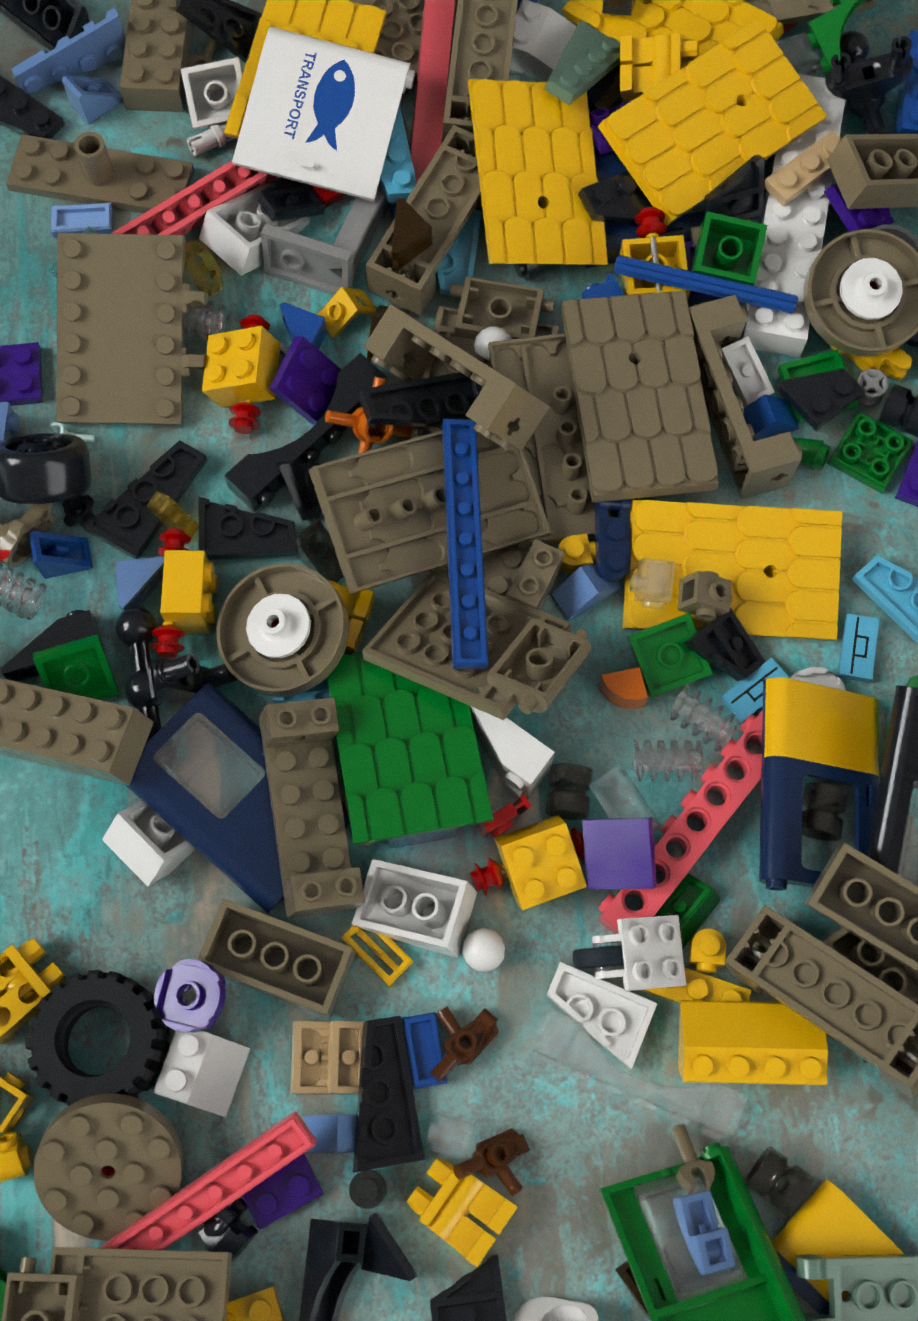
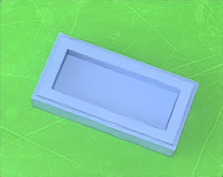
M111 203L51 206V233L54 238H58V233L111 234L113 232V207Z

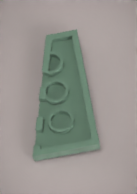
M580 20L550 75L545 90L566 104L571 105L620 64V42Z

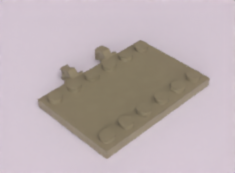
M58 233L56 422L183 425V377L190 376V369L204 370L206 359L205 355L187 354V348L184 347V314H188V307H207V294H205V291H191V285L184 284L185 237L183 235Z

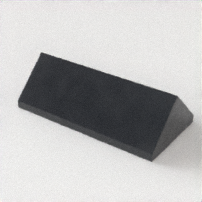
M0 0V12L49 51L53 50L58 44L57 41L68 35L71 39L84 31L83 26L90 22L86 7L77 0Z

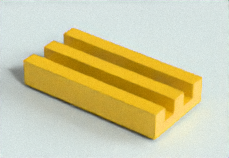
M352 926L341 939L348 946L353 947L355 953L391 987L395 980L414 961L391 938L375 933L403 961L398 966L361 928ZM354 934L393 971L390 976L351 938Z

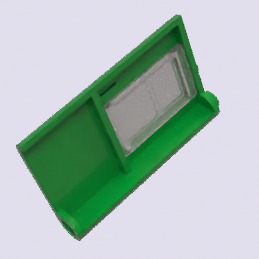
M720 1143L710 1144L700 1150L701 1156L698 1159L707 1162L711 1161L715 1168L714 1181L709 1190L718 1227L727 1228L736 1265L733 1268L701 1275L694 1263L680 1229L672 1198L708 1190L705 1189L702 1178L697 1174H692L696 1183L692 1193L687 1192L678 1183L676 1174L679 1167L683 1166L684 1163L600 1188L601 1196L651 1321H807L730 1147H721Z

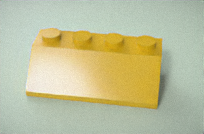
M680 1000L678 1070L683 1082L827 1085L828 1045L826 1033L783 1003Z

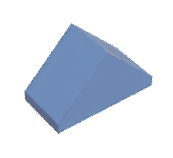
M64 75L62 79L71 107L88 125L116 107L123 100L122 95L107 79Z
M161 556L115 561L118 605L122 612L128 608L140 607L163 582L164 558Z
M596 564L580 566L551 596L567 620L570 621L619 592L623 587L619 581H605L598 574Z
M357 1115L305 1116L306 1126L317 1139L316 1145L305 1153H354Z

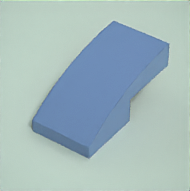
M710 1190L672 1198L684 1240L701 1275L736 1267L727 1228L718 1227Z

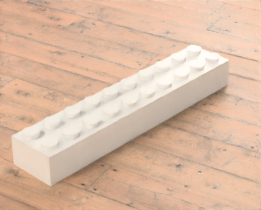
M798 74L801 77L800 80L805 83L817 100L818 105L821 106L828 117L772 155L769 176L832 130L840 136L845 99L836 97L828 90L825 78ZM832 171L784 207L766 190L764 214L762 215L761 224L767 225L754 286L794 294L798 296V303L794 313L747 304L748 321L744 326L741 339L749 336L755 350L800 358L807 342L810 326L803 298L804 282L812 262L822 250L829 199L824 191L832 185Z

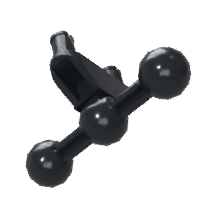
M849 30L842 33L840 60L838 61V54L834 55L831 59V70L825 78L826 86L833 95L847 100L848 107L853 114L863 117L868 134H897L894 130L885 128L880 108L883 106L886 93L901 84L911 73L913 67V59L910 55L912 41L907 36H901L899 44L897 37L892 41L891 53L866 59L869 53L867 38L863 33Z
M133 607L126 609L119 615L115 630L118 639L129 646L134 674L129 677L125 686L127 700L154 722L146 741L147 743L162 728L158 706L163 701L190 700L207 683H211L214 687H219L238 679L228 670L225 664L209 669L201 666L197 657L193 654H187L173 660L159 658L151 661L149 643L155 637L152 635V631L157 628V623L154 615L142 607ZM169 739L154 755V761L166 772L173 767L176 761L177 749L174 741Z

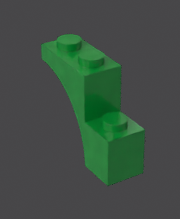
M829 0L832 7L836 5L837 7L809 22V33L806 34V38L812 51L817 49L822 58L818 62L825 77L831 70L832 57L838 54V61L840 60V40L849 18L866 0Z

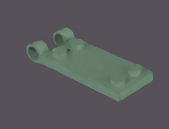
M805 1254L796 1256L797 1277L809 1280L828 1279L829 1315L804 1313L807 1321H918V1254L852 1256ZM846 1290L848 1297L842 1301V1292Z

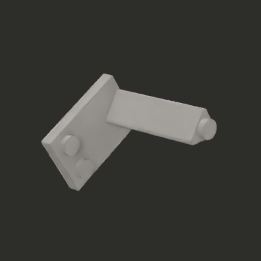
M378 185L375 201L356 198L333 245L290 232L281 227L277 228L265 224L261 232L264 273L331 295H335L341 287L353 288V278L390 205L380 186Z

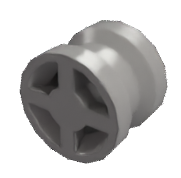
M867 369L859 375L857 383L865 392L858 399V405L871 408L880 403L889 385L888 378L883 372L876 369Z

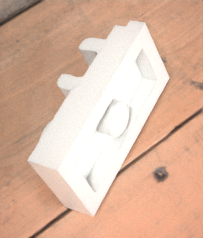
M749 336L721 348L722 360L726 369L728 368L731 371L733 385L744 407L765 394L771 395L775 392Z

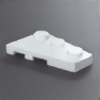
M560 962L546 996L629 1070H632L657 1003L630 991H625L623 988L602 979H596L593 975Z

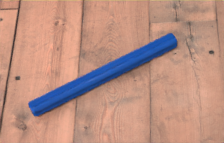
M619 255L614 266L616 274L721 298L736 295L738 302L782 312L794 313L798 303V296L627 256Z

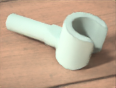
M58 422L50 424V428L54 432L75 435L85 442H95V435L69 432Z

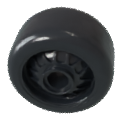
M35 433L15 436L0 441V498L19 504L55 503L81 496L90 488L92 476L89 449L86 442L80 437L63 433Z

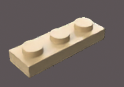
M832 130L766 178L764 188L784 207L831 172L827 159L842 139Z

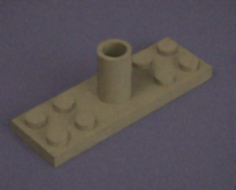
M85 132L79 135L75 143L22 134L6 185L9 191L84 204L111 203L114 209L144 214L190 186L195 169L191 162L108 149L102 136L95 132Z

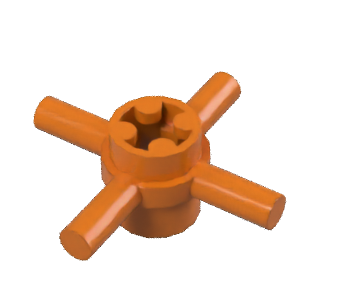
M374 376L372 387L386 385L387 379ZM362 407L356 409L353 414L327 410L325 414L326 423L351 427L353 434L358 440H361L358 454L370 451L373 444L386 442L391 435L410 438L412 426L375 424V427L369 426L370 424L367 422Z

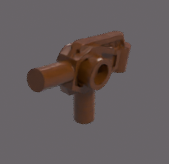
M445 1007L436 1014L449 1033L450 1038L443 1045L446 1055L430 1072L435 1080L441 1082L456 1064L459 1066L464 1064L471 1065L499 1033L496 1024L498 1019L486 1008L482 1010L473 1022L463 1028L459 1025L449 1007Z
M511 1128L477 1143L476 1150L472 1154L473 1158L461 1162L453 1168L454 1174L459 1180L476 1172L483 1174L486 1178L496 1174L510 1195L514 1196L523 1189V1186L514 1173H512L508 1164L517 1156L530 1151L524 1134H518Z

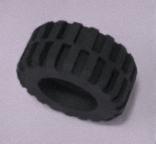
M89 970L87 975L76 973L69 976V982L64 985L58 982L50 989L53 994L48 999L41 998L36 1006L41 1010L37 1018L31 1016L28 1027L32 1028L33 1031L32 1037L26 1038V1049L31 1050L32 1057L28 1058L27 1061L30 1070L36 1071L38 1076L35 1080L40 1087L47 1089L50 1092L49 1096L59 1102L66 1103L67 1106L80 1099L98 1094H123L138 1098V1094L142 1091H148L154 1085L152 1080L155 1075L161 1073L164 1065L162 1060L164 1054H168L170 1043L166 1042V1034L170 1033L169 1027L162 1021L164 1018L161 1016L160 1010L155 1007L154 995L131 978L113 971L106 973L101 970ZM97 1007L115 1009L124 1016L130 1028V1043L126 1055L108 1073L91 1075L80 1071L72 1063L69 1055L68 1043L73 1026L83 1014Z

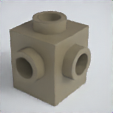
M697 571L680 579L678 610L696 615V619L701 621H713L716 617L730 612L732 581L721 578L716 572Z

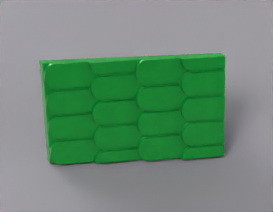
M362 652L343 654L340 662L327 677L330 698L335 700L339 732L336 736L354 845L388 840L389 849L455 838L458 827L493 822L489 795L469 705L363 660Z

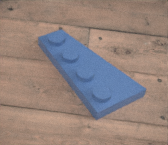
M115 7L107 11V18L96 24L92 20L83 26L84 31L70 39L67 35L57 41L58 44L53 50L48 52L43 49L11 68L19 88L27 94L37 92L42 88L62 82L64 75L76 76L122 59L124 57L126 39Z

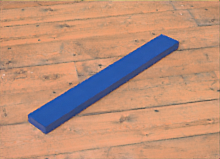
M443 419L442 438L453 669H487L488 647L476 430L473 429L476 422L473 420Z

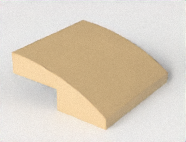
M294 1021L290 1094H358L363 1022Z

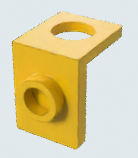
M341 287L317 315L325 318L327 331L331 337L337 338L358 313L373 315L377 309L364 290ZM356 297L360 298L366 306L362 305Z
M7 1072L5 1076L0 1074V1087L17 1097L18 1100L0 1125V1132L2 1134L14 1131L35 1099L34 1095L23 1089L26 1082L10 1072Z

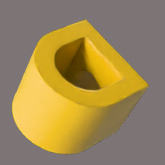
M587 533L568 536L559 544L558 550L565 552L562 571L572 575L580 566L593 564V561L596 560L595 541L589 542Z
M710 928L697 932L688 944L687 965L696 966V971L702 973H717V968L725 966L726 941L722 934Z
M10 1132L1 1135L0 1183L27 1176L29 1174V1167L34 1166V1155L31 1146L24 1144L21 1133Z

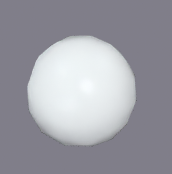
M497 326L487 327L476 336L474 352L489 361V342L512 340V338L503 328Z
M487 928L476 929L463 942L462 954L464 960L476 971H493L504 960L505 946L503 939L494 930Z

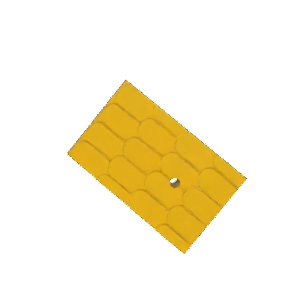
M267 0L237 93L233 100L224 130L225 136L239 138L263 45L270 26L375 54L387 15L386 10L372 5L350 2L349 0Z
M569 0L562 8L564 17L578 25L580 20L619 42L620 35L645 38L680 32L682 39L698 40L699 56L758 18L775 42L784 33L783 24L778 22L776 17L744 0ZM683 61V67L688 65L691 61Z
M759 18L722 40L720 44L692 60L682 69L646 90L641 96L613 112L597 126L652 206L665 213L663 222L666 226L705 201V196L754 155L762 156L765 161L828 117L821 106L818 105L817 100L805 83L800 80L801 77L787 57H784V53L770 33L766 31V27Z
M490 79L468 80L489 264L608 265L604 222L592 221L578 196L582 188L598 182L596 178L587 91L571 105H568L545 90L547 82ZM538 199L541 201V207L538 205Z
M632 500L630 510L631 565L630 570L625 575L622 629L645 630L687 614L678 610L680 579L697 571L716 572L719 577L732 581V602L730 607L749 636L837 640L843 511ZM690 614L696 631L709 622L698 620L696 615Z

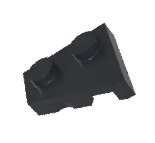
M754 155L705 196V214L708 211L743 220L763 215L764 158L760 155Z
M628 171L584 187L578 193L592 221L606 222L611 220L620 224H628L630 221H635V216L642 209L651 207L646 196Z
M282 177L276 180L273 186H268L261 191L258 202L272 222L322 215L326 207L312 185Z
M845 369L782 380L776 387V390L815 431H818L861 398L865 392Z
M731 607L730 612L716 617L713 621H709L683 642L687 648L736 681L746 679L766 662Z
M492 1255L482 1265L457 1280L454 1285L430 1300L432 1321H507L498 1255Z

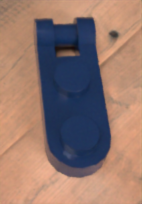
M631 499L595 502L596 569L600 577L605 581L617 582L630 570ZM608 509L616 510L617 517H608Z

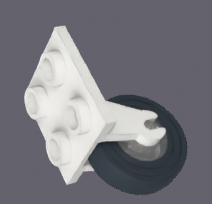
M679 915L617 919L619 934L593 936V948L576 949L573 951L574 968H595L596 979L623 977L625 991L686 986ZM613 942H622V945H613ZM624 965V969L616 970V966Z

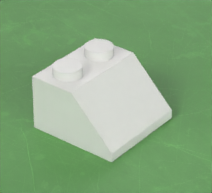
M239 57L181 69L193 129L227 123L244 71Z
M143 801L117 813L102 839L148 887L169 875L195 850L187 840Z
M201 1030L197 1032L176 1031L153 1093L227 1117L251 1049Z

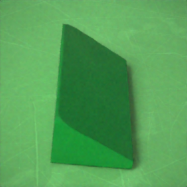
M688 873L654 917L679 915L683 950L718 905L720 898L714 888Z

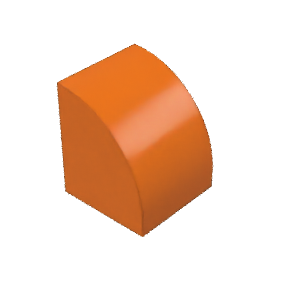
M640 667L603 674L600 677L599 688L605 698L612 704L625 709L645 707L648 696Z

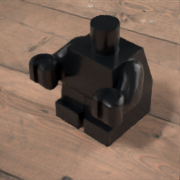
M241 1197L235 1200L230 1207H225L203 1222L204 1226L198 1232L209 1252L232 1253V1262L238 1258L259 1232L252 1224L247 1227L241 1222V1215L248 1209L246 1202Z

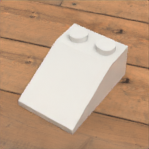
M523 0L516 14L510 70L548 82L577 26L550 7L529 0Z
M269 183L206 211L199 239L241 276L264 264L261 232L265 224L277 228L281 227L298 234L310 222L308 217L272 222L258 202L261 191L271 186Z
M469 706L474 730L501 781L504 782L503 787L517 798L525 795L529 799L551 770L555 752L508 718L502 720Z
M372 859L363 887L365 902L357 907L352 925L425 950L458 958L477 895V891L471 884L465 880Z

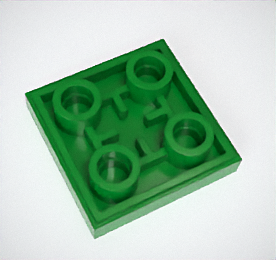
M858 411L827 464L883 494L914 441Z

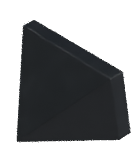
M377 1212L369 1217L361 1270L412 1281L417 1277V1273Z

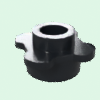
M78 496L62 502L66 514L63 521L66 526L73 527L76 524L85 523L90 518L92 520L95 518V515L92 513L94 500L91 496ZM77 509L82 510L80 513H76Z

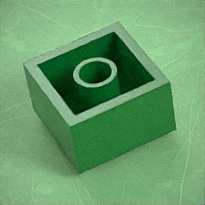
M707 211L700 225L691 271L754 285L767 225Z

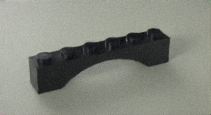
M361 353L358 354L338 372L333 398L320 420L300 438L281 448L264 453L247 454L224 475L228 488L253 512L260 507L267 506L274 499L275 493L283 486H286L277 463L316 462L321 451L329 444H335L343 435V431L348 428L347 426L326 423L325 414L327 410L353 414L356 409L362 407L358 397L361 389L372 387L374 376L387 379V376Z
M326 1219L310 1220L299 1321H338L345 1294L354 1275L363 1263L367 1224Z

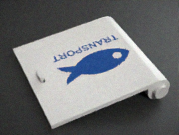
M270 26L263 45L232 165L375 201L402 94L405 93L406 88L412 89L415 71L410 70L411 63Z

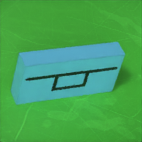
M846 614L837 677L867 683L872 681L879 627L878 618Z
M770 658L746 679H743L722 695L720 699L742 724L750 714L754 715L763 708V681L775 677H789L774 659Z

